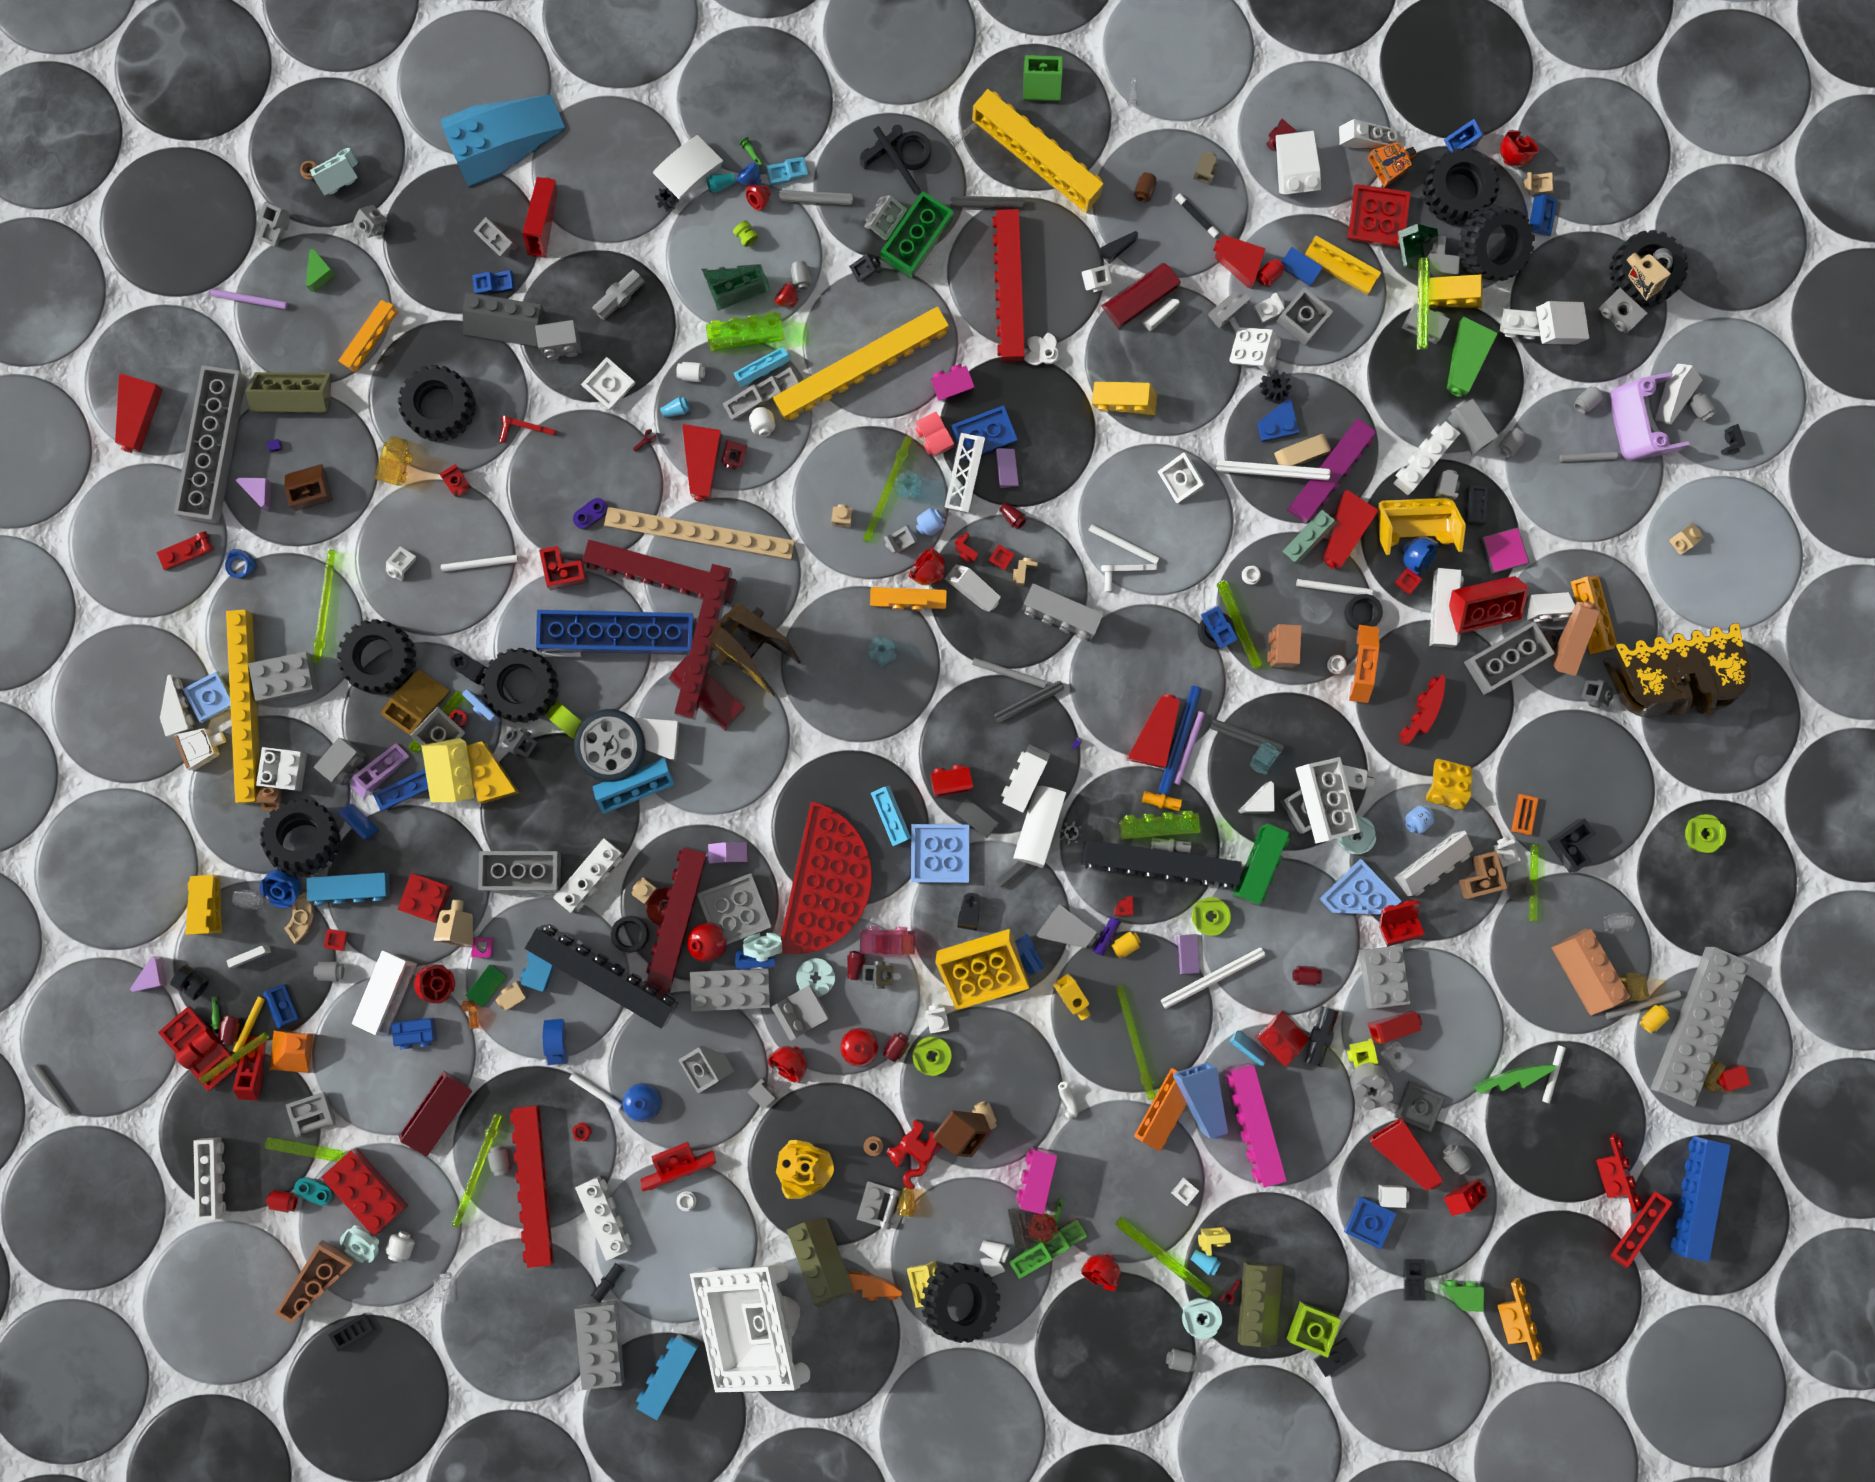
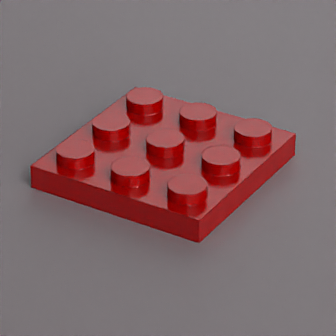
M1355 184L1347 240L1401 248L1398 243V231L1406 228L1411 192Z

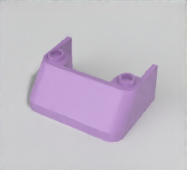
M1672 372L1643 377L1616 387L1610 392V407L1621 453L1626 460L1635 461L1675 453L1689 445V441L1670 445L1669 438L1665 433H1652L1644 397L1653 394L1656 390V385L1662 384L1673 376Z

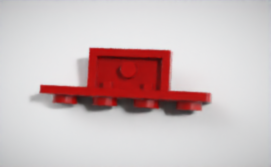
M1613 1133L1610 1136V1141L1615 1155L1598 1158L1596 1160L1607 1197L1627 1195L1632 1212L1637 1213L1642 1206L1641 1198L1639 1195H1636L1634 1189L1636 1182L1634 1177L1630 1176L1628 1169L1630 1168L1629 1159L1624 1156L1622 1150L1624 1149L1623 1140L1618 1137L1617 1133Z
M689 1142L651 1156L657 1172L640 1179L641 1189L643 1192L654 1190L657 1186L671 1183L680 1177L689 1176L698 1170L711 1167L716 1163L714 1151L695 1157Z

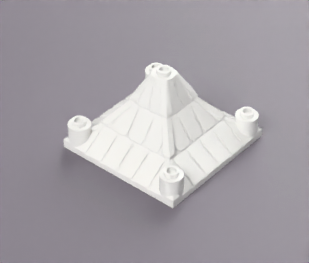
M778 1261L760 1267L726 1270L712 1267L690 1274L715 1392L796 1390L800 1388V1385L809 1381L810 1369L802 1362L795 1365L792 1362V1336H794L798 1326L800 1307L795 1300L783 1296L776 1285L785 1281L788 1277V1268L783 1262Z

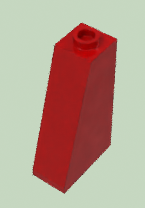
M548 177L536 178L522 232L527 255L546 258L558 192L555 179Z
M120 373L118 378L115 443L121 446L122 451L131 454L133 451L140 453L163 389L154 383Z
M683 424L690 495L695 501L705 502V500H711L722 433L718 429Z
M1348 490L1340 497L1334 517L1337 524L1330 531L1322 560L1331 569L1336 568L1338 570L1342 567L1378 512L1376 508Z
M1165 694L1158 699L1130 750L1127 761L1163 769L1166 767L1180 700L1176 699L1175 695Z
M1402 1117L1369 1137L1372 1146L1426 1191L1429 1189L1434 1190L1441 1185L1443 1181L1441 1174Z

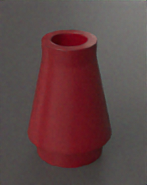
M1007 502L999 509L1012 528L1018 530L1027 521L1023 512L1012 507Z
M850 951L849 955H847L848 979L859 980V975L866 960L865 953Z

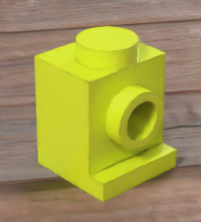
M1372 1038L1368 1039V1041L1349 1045L1350 1050L1347 1051L1349 1062L1354 1063L1355 1068L1364 1063L1378 1064Z

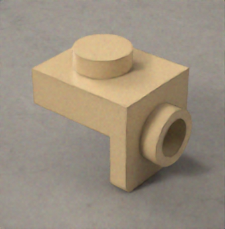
M1528 172L1527 179L1524 180L1525 190H1528L1531 196L1554 193L1553 173L1533 175L1532 172Z
M1692 522L1677 535L1669 539V542L1679 554H1683L1695 546L1704 536L1700 529Z
M1032 558L1019 560L1018 569H1014L1013 580H1016V586H1024L1026 568L1037 569L1038 562H1034Z

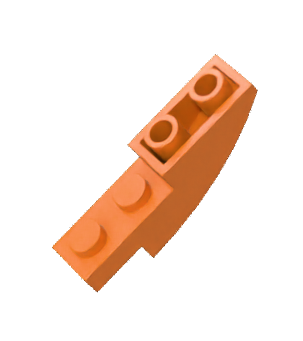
M847 1271L855 1291L853 1293H858L862 1289V1298L867 1297V1300L870 1301L878 1300V1297L896 1300L898 1296H902V1288L882 1277L864 1272Z

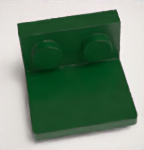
M1416 224L1398 231V243L1401 247V261L1404 268L1422 272L1427 271L1423 243L1431 242L1432 238L1439 236L1438 229Z

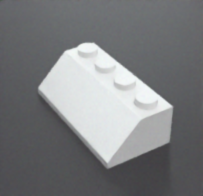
M1337 757L1296 768L1315 843L1360 833L1341 758Z
M1465 830L1454 832L1394 877L1407 896L1414 895L1416 897L1425 891L1424 887L1426 885H1433L1440 880L1438 876L1444 872L1445 874L1451 872L1455 868L1454 864L1458 861L1462 863L1470 857L1469 853L1473 851V847Z

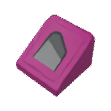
M473 938L471 957H493L494 938Z

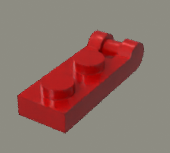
M206 531L200 532L194 537L156 552L163 570L167 571L212 552L214 548L208 541V533ZM201 542L202 547L198 548L197 544Z

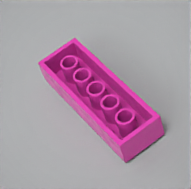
M1246 1063L1226 1069L1227 1074L1224 1077L1227 1086H1230L1232 1093L1229 1095L1232 1105H1235L1237 1108L1235 1117L1237 1123L1242 1126L1243 1131L1240 1132L1243 1143H1246L1248 1148L1245 1153L1248 1162H1251L1253 1166L1251 1170L1253 1180L1264 1188L1286 1182L1255 1066Z

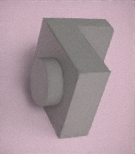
M909 525L904 526L892 535L884 537L887 549L893 554L901 553L918 542Z

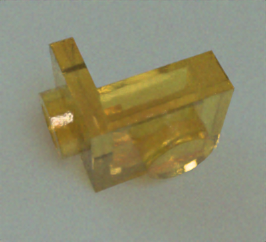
M1712 1061L1704 1081V1087L1713 1093L1715 1091H1724V1088L1715 1083L1726 1068L1721 1062Z

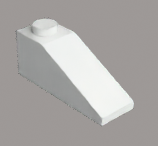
M1677 364L1673 369V376L1667 379L1655 418L1656 422L1672 424L1702 382V378L1692 365Z

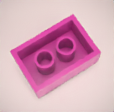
M1033 1146L1031 1151H1027L1025 1162L1028 1165L1027 1169L1022 1171L1020 1181H1022L1023 1185L1022 1189H1018L1016 1195L1020 1209L1044 1214L1057 1160L1055 1152Z

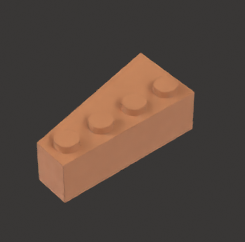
M321 1240L274 1314L292 1324L353 1265L355 1260L343 1251Z

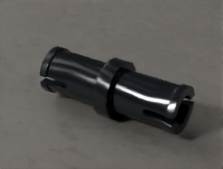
M614 1263L608 1274L601 1278L602 1282L591 1294V1297L601 1303L609 1290L615 1287V1282L625 1269L619 1264Z

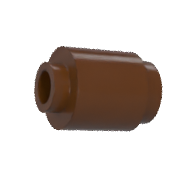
M1144 172L1139 177L1134 191V196L1138 201L1147 202L1152 199L1157 184L1156 176Z

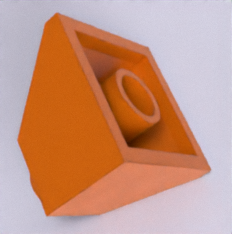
M274 1030L270 1070L310 1073L314 1033Z

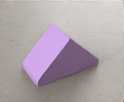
M266 478L236 479L240 486L261 508L266 511L270 509L271 482Z
M747 842L708 844L709 864L748 862Z
M152 956L130 988L132 992L167 985L161 957Z

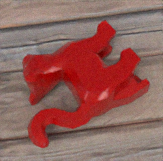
M917 1120L913 1121V1129L902 1138L899 1145L887 1150V1154L890 1160L895 1163L896 1168L905 1161L907 1154H910L919 1162V1169H910L904 1174L903 1184L908 1189L915 1188L911 1178L922 1176L927 1171L933 1156L942 1148V1145L934 1140L933 1131L929 1133V1140L926 1143L919 1139L924 1125Z

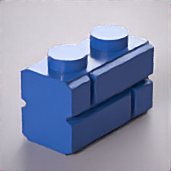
M434 1017L391 1024L394 1047L400 1046V1050L412 1048V1044L419 1043L420 1047L431 1046L432 1041H437Z

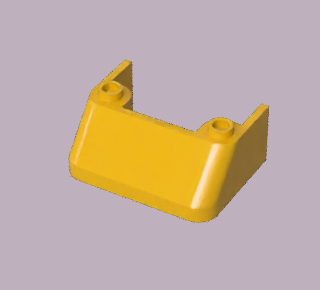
M1435 498L1386 500L1379 503V535L1386 555H1390L1391 547L1399 543L1400 537L1435 536L1440 543H1454L1458 552L1463 551L1466 524L1453 500Z

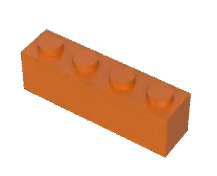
M1173 1068L1169 1071L1134 1134L1135 1138L1159 1152L1167 1143L1168 1136L1175 1128L1177 1120L1187 1104L1173 1077V1073L1178 1071Z

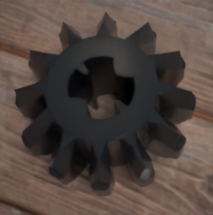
M1277 369L1274 371V374L1268 371L1267 376H1262L1261 380L1263 382H1260L1259 387L1263 388L1260 391L1261 394H1267L1265 400L1272 397V402H1276L1277 398L1279 401H1283L1284 396L1287 397L1290 394L1288 390L1292 388V385L1288 384L1291 379L1284 378L1285 372L1279 375ZM1274 383L1278 385L1276 389L1273 388Z

